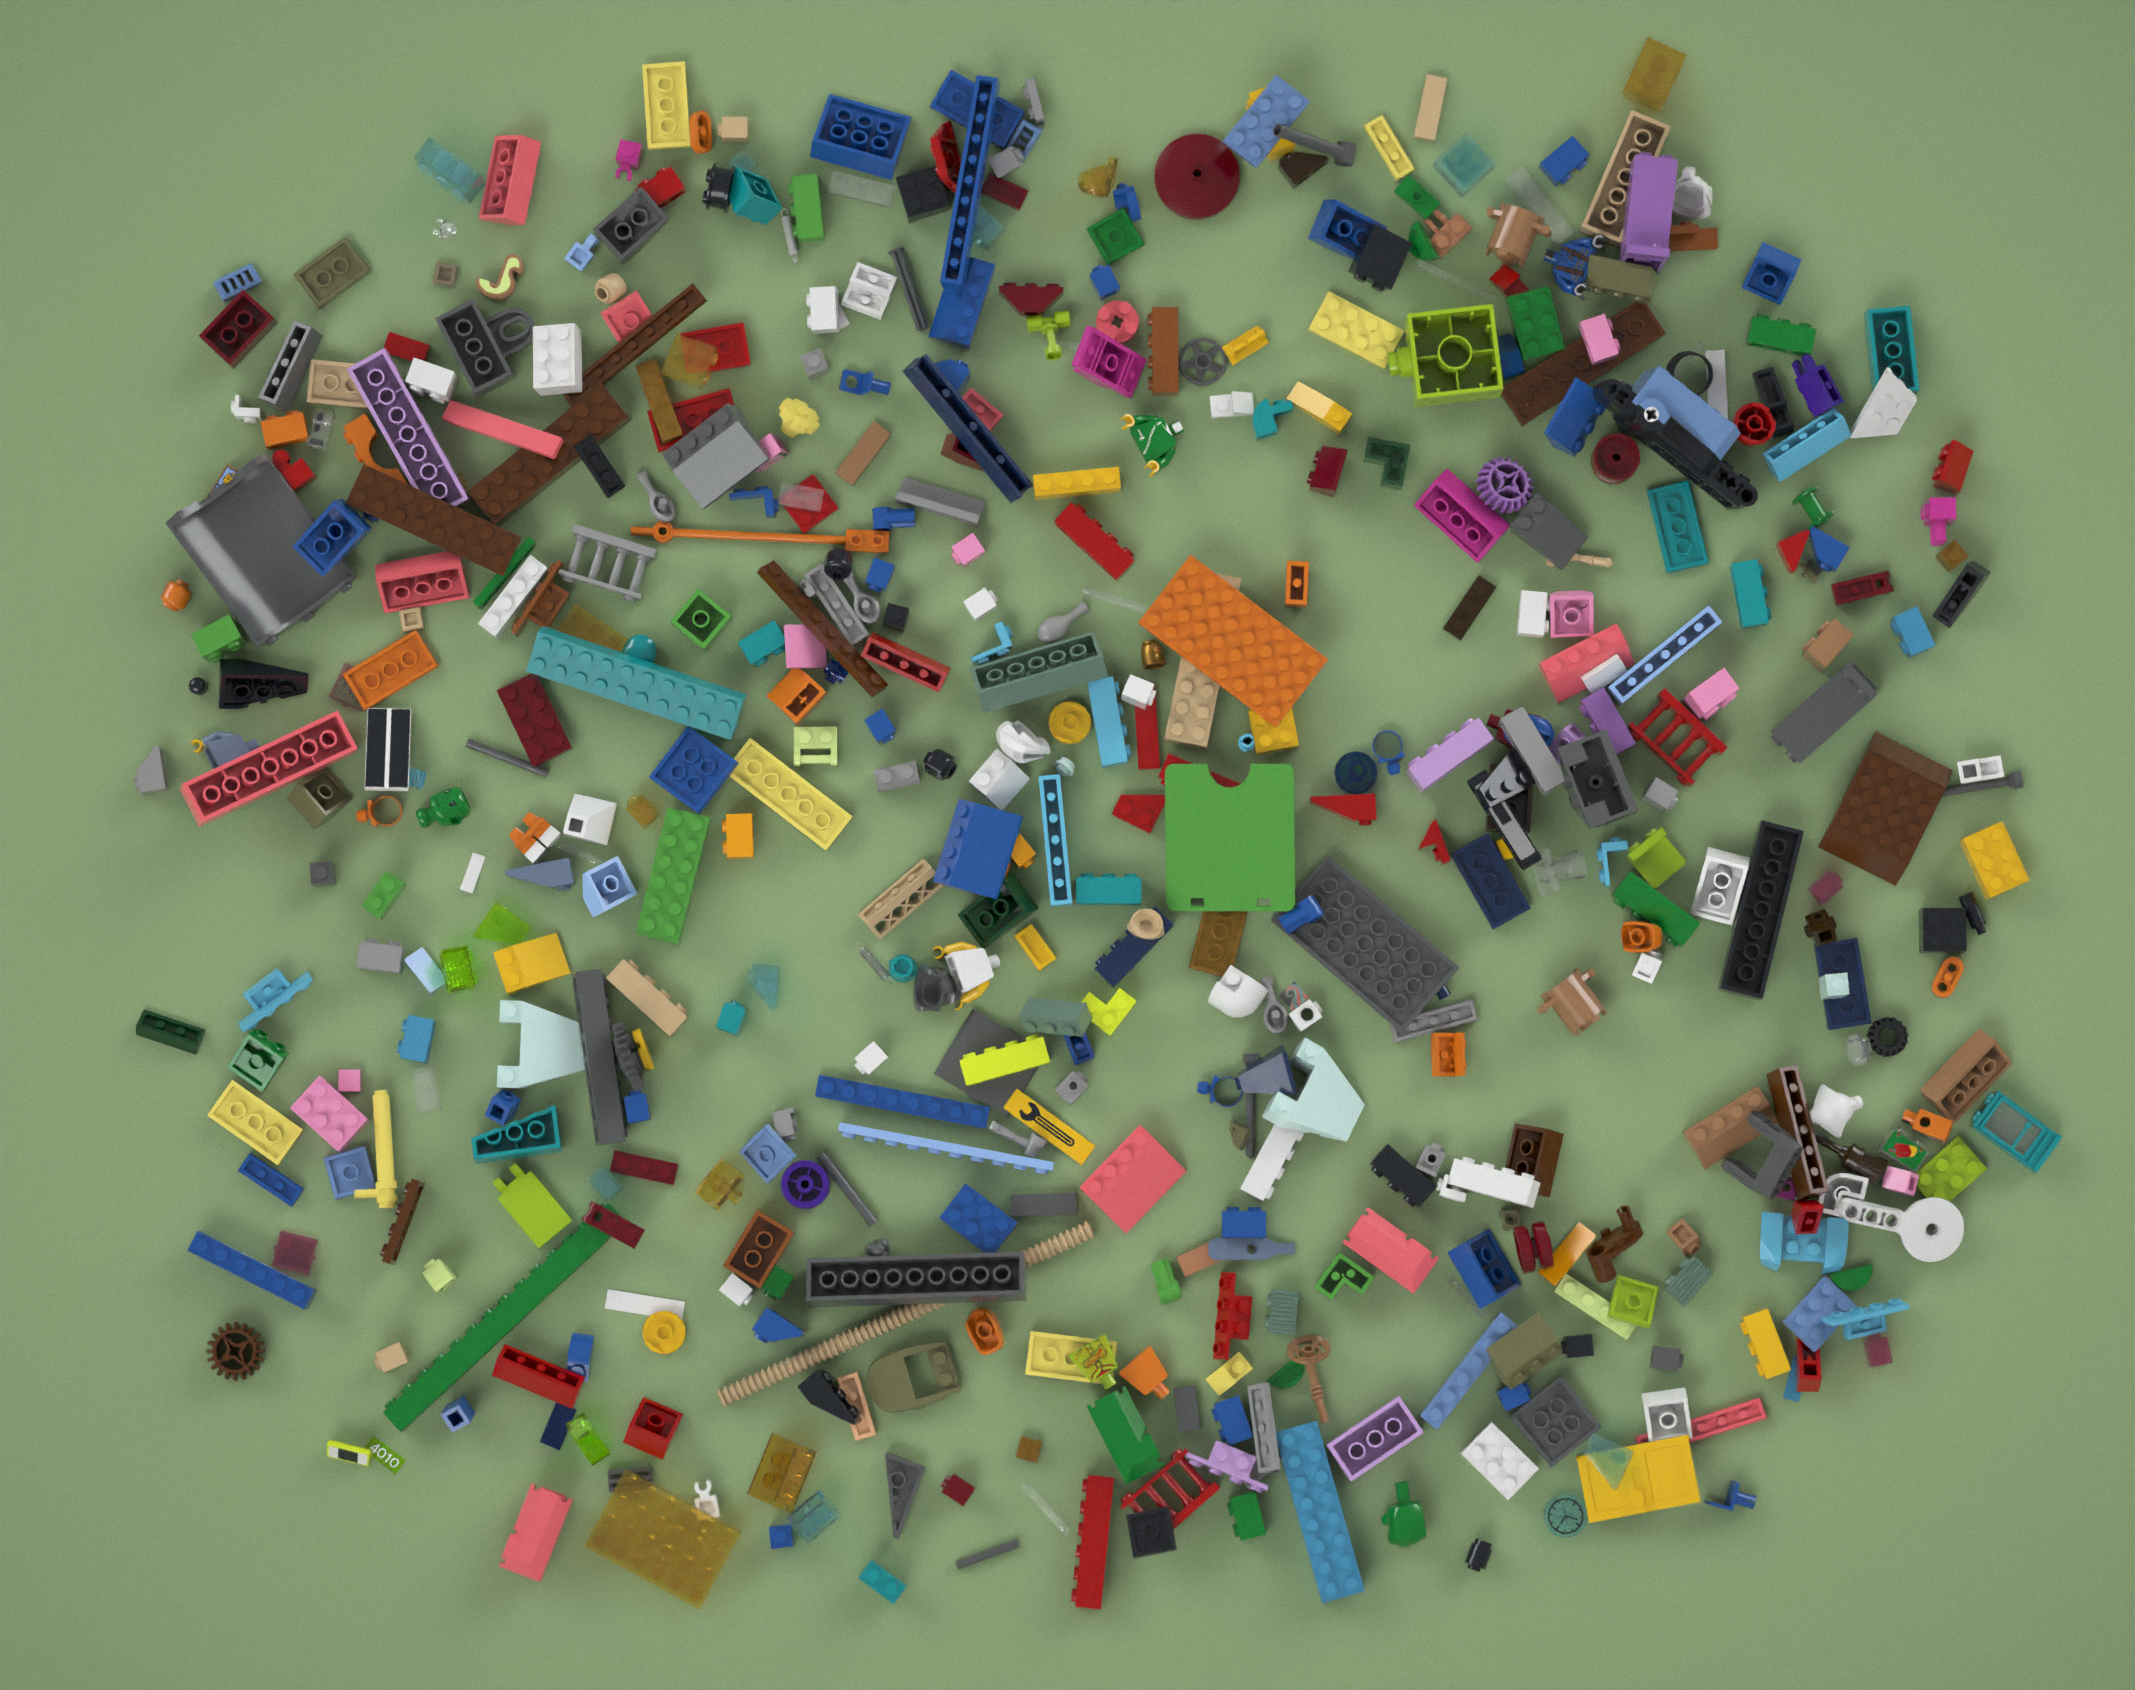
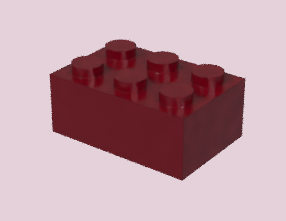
M242 290L205 328L199 337L234 369L278 322L246 291Z

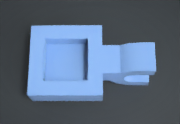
M590 233L582 245L576 242L564 259L583 272L595 256L590 251L600 240Z

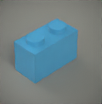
M1918 606L1891 619L1890 627L1894 635L1899 636L1901 641L1899 643L1900 649L1904 655L1907 654L1908 658L1935 646Z
M408 1015V1019L403 1020L402 1032H405L403 1041H399L397 1048L400 1058L428 1063L436 1025L435 1020Z

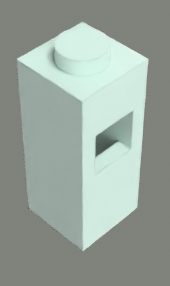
M1847 973L1826 974L1819 978L1821 1000L1843 998L1849 995Z

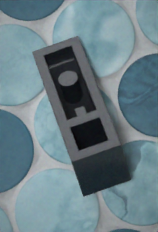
M1974 560L1967 563L1933 614V617L1948 628H1951L1978 593L1991 572Z

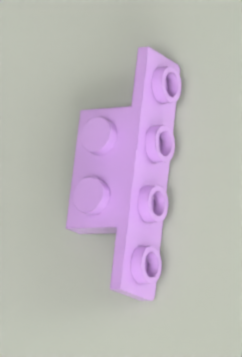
M1217 1440L1208 1461L1187 1452L1186 1458L1189 1459L1188 1463L1198 1468H1201V1465L1209 1467L1210 1473L1221 1476L1222 1473L1230 1476V1481L1239 1485L1245 1482L1250 1485L1249 1489L1258 1493H1262V1490L1267 1492L1269 1486L1249 1478L1257 1459L1253 1455Z

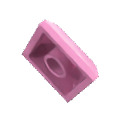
M1572 590L1557 591L1549 594L1551 638L1594 635L1593 592Z

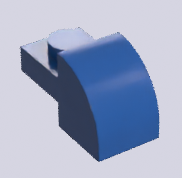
M572 1333L567 1358V1370L584 1376V1382H588L594 1335Z

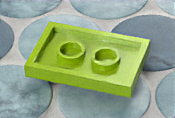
M1957 1136L1915 1172V1174L1919 1175L1916 1188L1925 1198L1937 1197L1950 1202L1986 1171L1987 1168L1964 1141Z

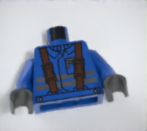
M1598 235L1595 238L1570 240L1567 243H1563L1559 253L1547 248L1543 261L1555 265L1551 275L1554 276V281L1563 292L1577 295L1581 300L1586 299L1581 293L1583 291L1590 292L1588 287L1584 285L1588 276L1589 256L1596 255L1597 250L1594 248L1604 251L1606 247L1600 245V243L1608 239Z

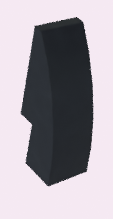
M1770 367L1753 372L1752 376L1760 403L1770 409L1769 412L1772 414L1773 420L1775 419L1776 421L1775 431L1772 435L1773 439L1794 433V424L1787 408V401L1774 368Z

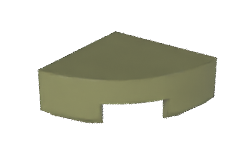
M1231 1121L1229 1131L1231 1132L1233 1144L1237 1149L1244 1150L1252 1130L1236 1121Z

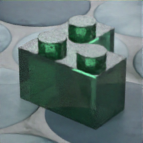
M1368 437L1363 462L1384 466L1380 487L1402 490L1410 445Z

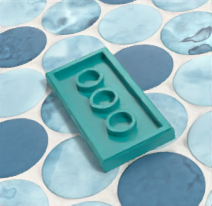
M1689 480L1646 490L1666 574L1709 564Z

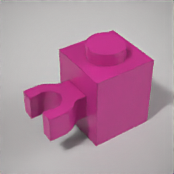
M620 139L615 158L617 165H620V167L616 170L615 178L620 179V174L627 172V181H632L631 168L638 170L643 152L640 143Z

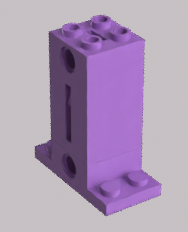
M1640 152L1639 155L1635 154L1630 164L1621 252L1618 260L1652 267L1656 274H1660L1670 254L1668 245L1678 160L1673 159V156L1660 155V157H1652L1651 153Z

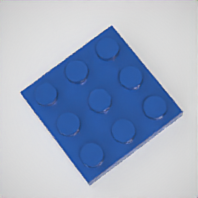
M687 726L649 778L700 815L739 763L691 727Z

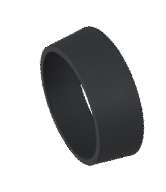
M1683 351L1676 354L1666 367V370L1673 377L1675 367L1682 358L1689 355H1697L1705 361L1709 372L1708 381L1704 389L1696 394L1704 393L1710 387L1713 380L1711 363L1706 357L1694 351Z

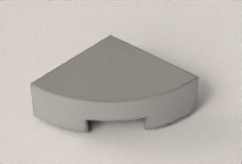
M806 578L799 582V585L810 600L817 596Z

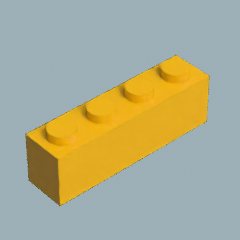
M1119 467L1033 475L1035 500L1121 492Z

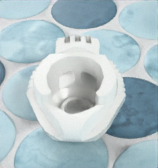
M1018 720L1014 723L1006 721L996 731V739L1001 750L1013 762L1026 763L1044 758V754L1051 753L1048 742L1044 738L1036 737L1027 726Z

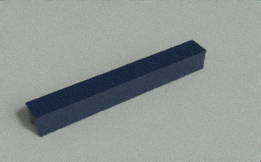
M927 354L915 358L902 371L1010 503L1020 499L1033 486V483Z

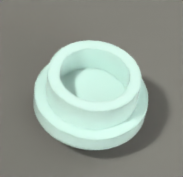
M1061 757L1060 760H1056L1054 763L1056 771L1060 775L1066 777L1067 775L1072 776L1074 774L1075 765L1069 759Z

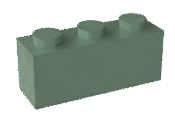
M1028 997L1019 1014V1019L1024 1031L1083 1037L1092 1016L1086 1003Z

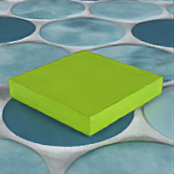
M1617 1275L1607 1317L1649 1329L1659 1287Z

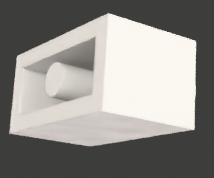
M835 286L810 288V294L806 295L807 307H810L811 314L807 315L808 328H811L814 334L840 332L838 289Z
M1526 590L1520 592L1517 636L1543 638L1544 632L1548 633L1549 620H1545L1546 611H1550V601L1547 598L1548 592Z
M1130 674L1122 692L1121 700L1145 710L1146 706H1151L1156 695V691L1153 690L1154 684Z

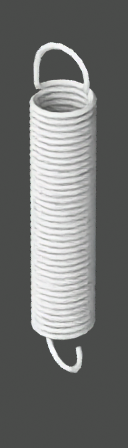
M782 215L781 219L789 255L793 256L798 253L795 237L793 236L791 217H783Z

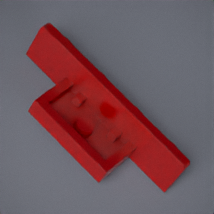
M1221 1272L1219 1279L1217 1320L1215 1322V1341L1213 1344L1214 1359L1228 1360L1230 1338L1249 1340L1252 1296L1234 1295L1236 1273Z

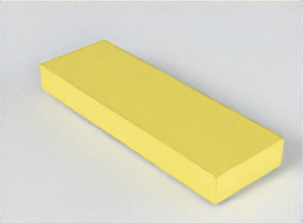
M1383 115L1364 125V129L1396 181L1415 171Z

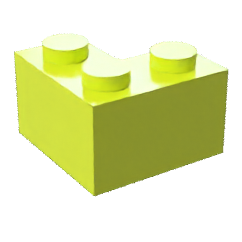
M1119 988L1107 1005L1090 992L1082 1000V1003H1086L1092 1016L1090 1022L1111 1037L1137 1001Z

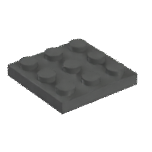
M1561 1375L1509 1416L1550 1468L1602 1427Z

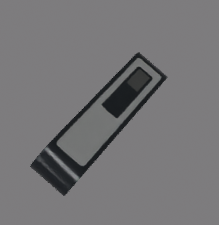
M1485 769L1467 780V783L1520 868L1525 871L1541 861L1542 857L1506 800L1488 810L1484 808L1475 791L1487 776L1490 775Z

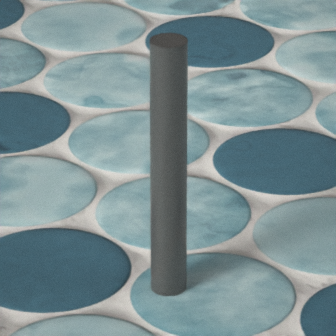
M1015 1539L955 1561L959 1570L1020 1546L1018 1540Z

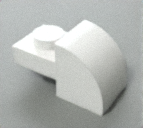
M2001 755L1957 762L1961 784L2004 777Z

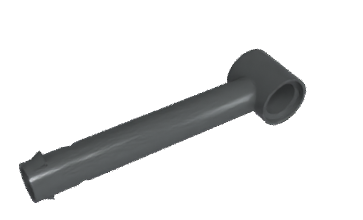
M1281 124L1275 125L1273 129V135L1335 157L1334 164L1344 167L1353 166L1356 150L1355 143L1338 141L1335 144Z

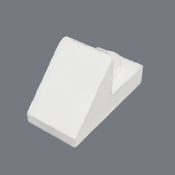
M1231 391V394L1209 397L1212 419L1253 415L1252 393Z

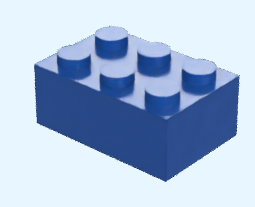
M966 1183L939 1217V1219L984 1253L997 1252L1018 1224Z

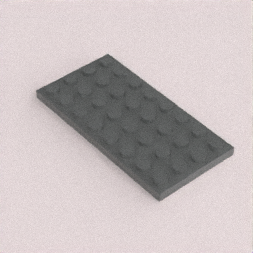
M1327 855L1296 890L1295 907H1297L1299 902L1314 895L1325 914L1318 920L1310 924L1306 923L1290 934H1287L1278 919L1289 911H1278L1271 921L1398 1031L1403 1033L1459 967Z

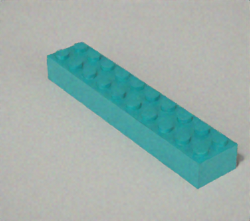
M544 626L537 633L526 672L729 740L736 733L747 694Z

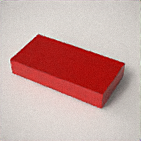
M390 331L384 348L388 350L391 356L412 362L413 358L426 361L431 347L429 344Z

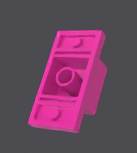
M1086 326L1071 366L1074 367V372L1099 387L1112 389L1125 398L1131 399L1147 359L1098 329Z

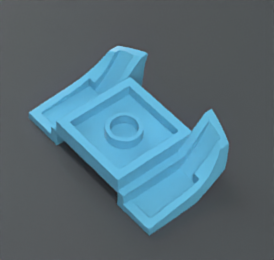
M1762 1212L1761 1264L1778 1272L1781 1260L1822 1263L1821 1275L1838 1272L1845 1263L1849 1221L1844 1218H1821L1816 1234L1795 1235L1791 1216H1786L1783 1213Z

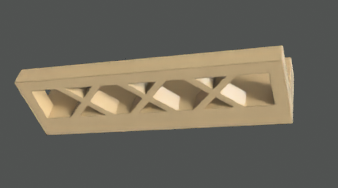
M922 859L857 915L880 940L943 887V885L935 883L931 887H925L926 882L934 877L936 872ZM919 892L918 898L915 901H909L910 895ZM896 907H902L901 913L892 915ZM886 921L885 926L881 930L877 931L874 926L877 923Z

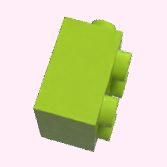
M1493 304L1409 313L1406 315L1404 328L1407 347L1397 348V352H1388V367L1390 376H1398L1400 374V378L1411 377L1414 408L1500 398L1504 388Z

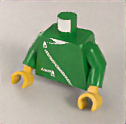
M1126 414L1119 418V421L1125 420L1127 425L1122 427L1123 430L1131 427L1130 434L1147 463L1144 469H1152V472L1149 474L1150 477H1153L1157 471L1169 465L1176 453L1177 443L1174 437L1184 432L1179 421L1167 426L1163 417L1158 418L1156 415L1140 414L1131 416Z

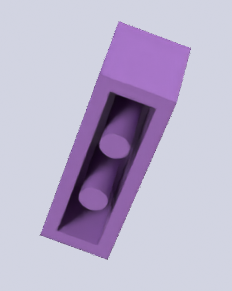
M1604 687L1580 701L1581 706H1579V709L1584 718L1588 717L1592 723L1589 725L1592 733L1595 734L1607 729L1617 755L1636 744Z

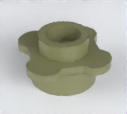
M1513 1207L1509 1211H1500L1499 1217L1502 1219V1229L1504 1231H1509L1513 1227L1523 1225V1221L1520 1220L1519 1216L1520 1210L1517 1207Z

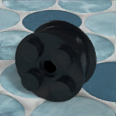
M714 163L713 167L707 170L706 182H709L708 189L704 190L702 203L706 204V210L713 207L724 209V213L728 212L730 206L729 194L735 170L734 166L731 169L717 167V163Z

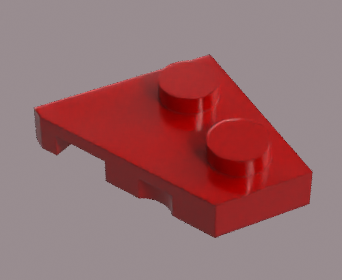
M1121 795L1111 815L1150 834L1165 805V795Z

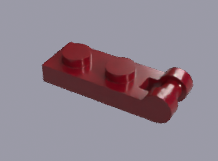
M1889 571L1831 584L1835 605L1839 606L1894 592L1893 585H1890ZM1880 580L1882 587L1877 588L1875 581Z
M591 1201L589 1211L586 1215H583L581 1220L635 1249L645 1229ZM597 1212L603 1214L600 1222L594 1220Z

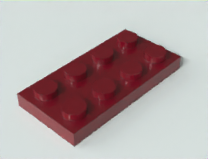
M531 673L496 690L533 767H537L573 749L538 675Z

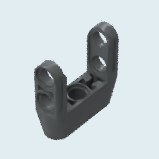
M1751 1110L1747 1117L1749 1125L1774 1143L1772 1150L1759 1173L1752 1170L1742 1161L1729 1157L1724 1159L1721 1167L1749 1189L1769 1199H1774L1782 1190L1803 1148L1782 1127L1764 1114Z

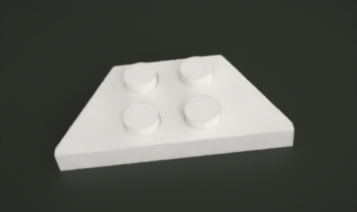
M1887 367L1852 426L1850 430L1852 436L1850 438L1898 434L1917 402L1916 395L1906 388L1905 384L1893 374L1890 368Z

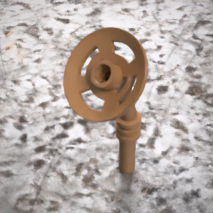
M1304 1335L1293 1339L1288 1344L1287 1355L1296 1363L1306 1364L1311 1385L1309 1389L1312 1391L1311 1395H1313L1312 1400H1315L1321 1424L1329 1422L1323 1400L1325 1396L1322 1394L1323 1389H1320L1322 1385H1319L1315 1363L1324 1360L1329 1355L1330 1344L1323 1337ZM1304 1343H1312L1311 1345H1304L1302 1348L1299 1347V1345ZM1319 1345H1321L1325 1349V1352L1322 1353V1350L1319 1347Z

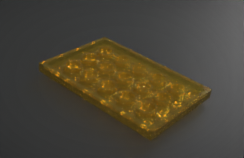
M625 1469L584 1547L700 1610L742 1531L632 1471Z

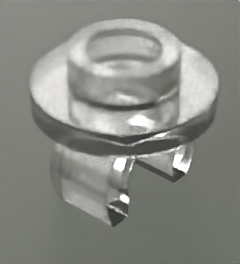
M450 219L437 220V223L441 225L440 230H433V233L443 240H451L456 234L455 222Z

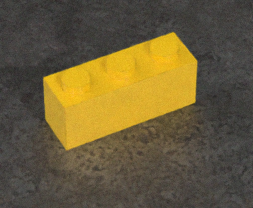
M1768 1308L1741 1317L1742 1322L1739 1325L1743 1335H1747L1750 1343L1747 1346L1751 1356H1756L1758 1363L1755 1364L1759 1376L1769 1379L1790 1371L1789 1362Z

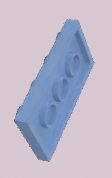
M1276 75L1225 137L1223 143L1257 169L1281 139L1273 135L1275 125L1281 124L1291 127L1309 105L1310 101Z

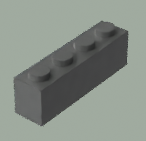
M294 321L258 398L270 407L287 413L323 335L311 326Z

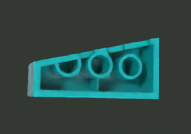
M556 1105L548 1107V1109L541 1112L533 1113L521 1120L513 1121L501 1128H496L471 1138L474 1161L476 1164L563 1152Z

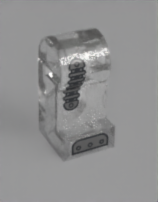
M317 409L310 436H308L306 442L309 449L328 452L335 413Z

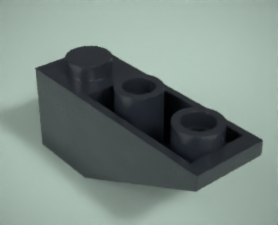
M816 1370L797 1386L810 1404L852 1425L862 1421L859 1417V1410L854 1405L849 1404L846 1400V1393L841 1388H837L833 1383V1376L827 1370Z

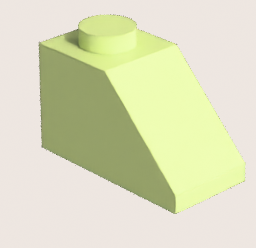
M433 1258L424 1266L426 1270L422 1272L437 1293H442L458 1279L441 1259L435 1261Z

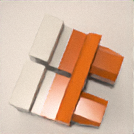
M529 812L522 820L530 827L529 830L524 834L516 827L509 836L515 843L514 846L533 864H536L548 850L536 841L534 837L550 849L562 834L541 816L538 818Z

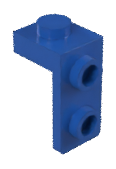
M767 486L756 487L755 491L735 489L733 490L734 493H729L731 501L764 498L766 517L776 518L775 512L779 511L778 499H774L772 489H768Z

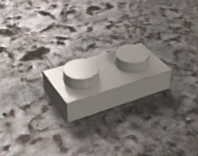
M1034 78L1026 79V86L1022 88L1025 100L1029 99L1031 107H1028L1030 119H1035L1036 125L1043 124L1044 115Z

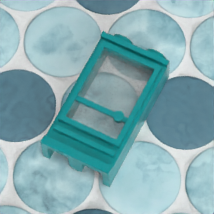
M1996 1091L1994 1094L1990 1092L1983 1102L1986 1104L1982 1111L1977 1110L1972 1116L1971 1121L1973 1123L1970 1127L2031 1172L2037 1173L2063 1137L2033 1117L2000 1091Z

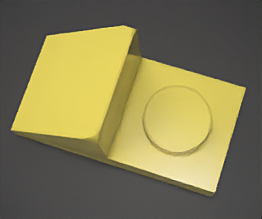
M1238 1352L1208 1376L1206 1381L1220 1396L1253 1368L1243 1355Z

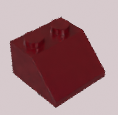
M1322 446L1321 452L1316 450L1313 463L1317 465L1314 472L1310 471L1307 479V484H1310V491L1334 498L1348 452L1347 449Z

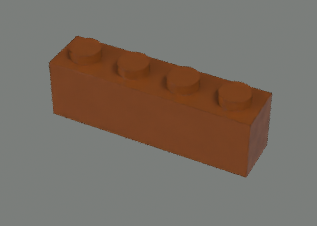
M1152 307V313H1148V326H1152V334H1148V347H1152V356H1148V369L1152 368V377H1148V390H1152V396H1178V307Z

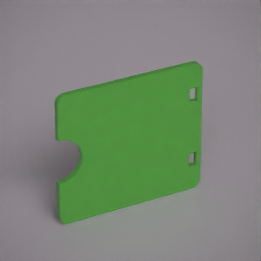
M1287 763L1251 764L1249 774L1243 783L1236 787H1224L1213 779L1209 770V764H1170L1165 770L1167 907L1172 911L1292 910L1296 904L1294 768ZM1192 898H1204V906H1191ZM1258 898H1270L1271 906H1257Z

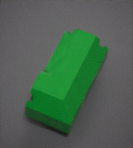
M1126 1386L1121 1388L1122 1393L1119 1394L1118 1390L1095 1401V1407L1092 1408L1090 1404L1086 1407L1125 1483L1128 1484L1160 1468L1165 1463L1164 1461H1158L1161 1455L1150 1433L1145 1435L1144 1431L1147 1428Z

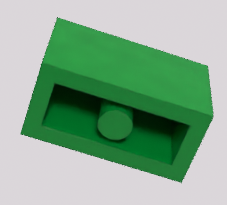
M1256 1492L1230 1497V1503H1227L1229 1515H1234L1236 1524L1232 1525L1235 1537H1240V1541L1266 1535Z

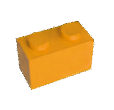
M726 814V820H722V832L726 833L727 840L723 841V854H727L728 859H754L753 814Z

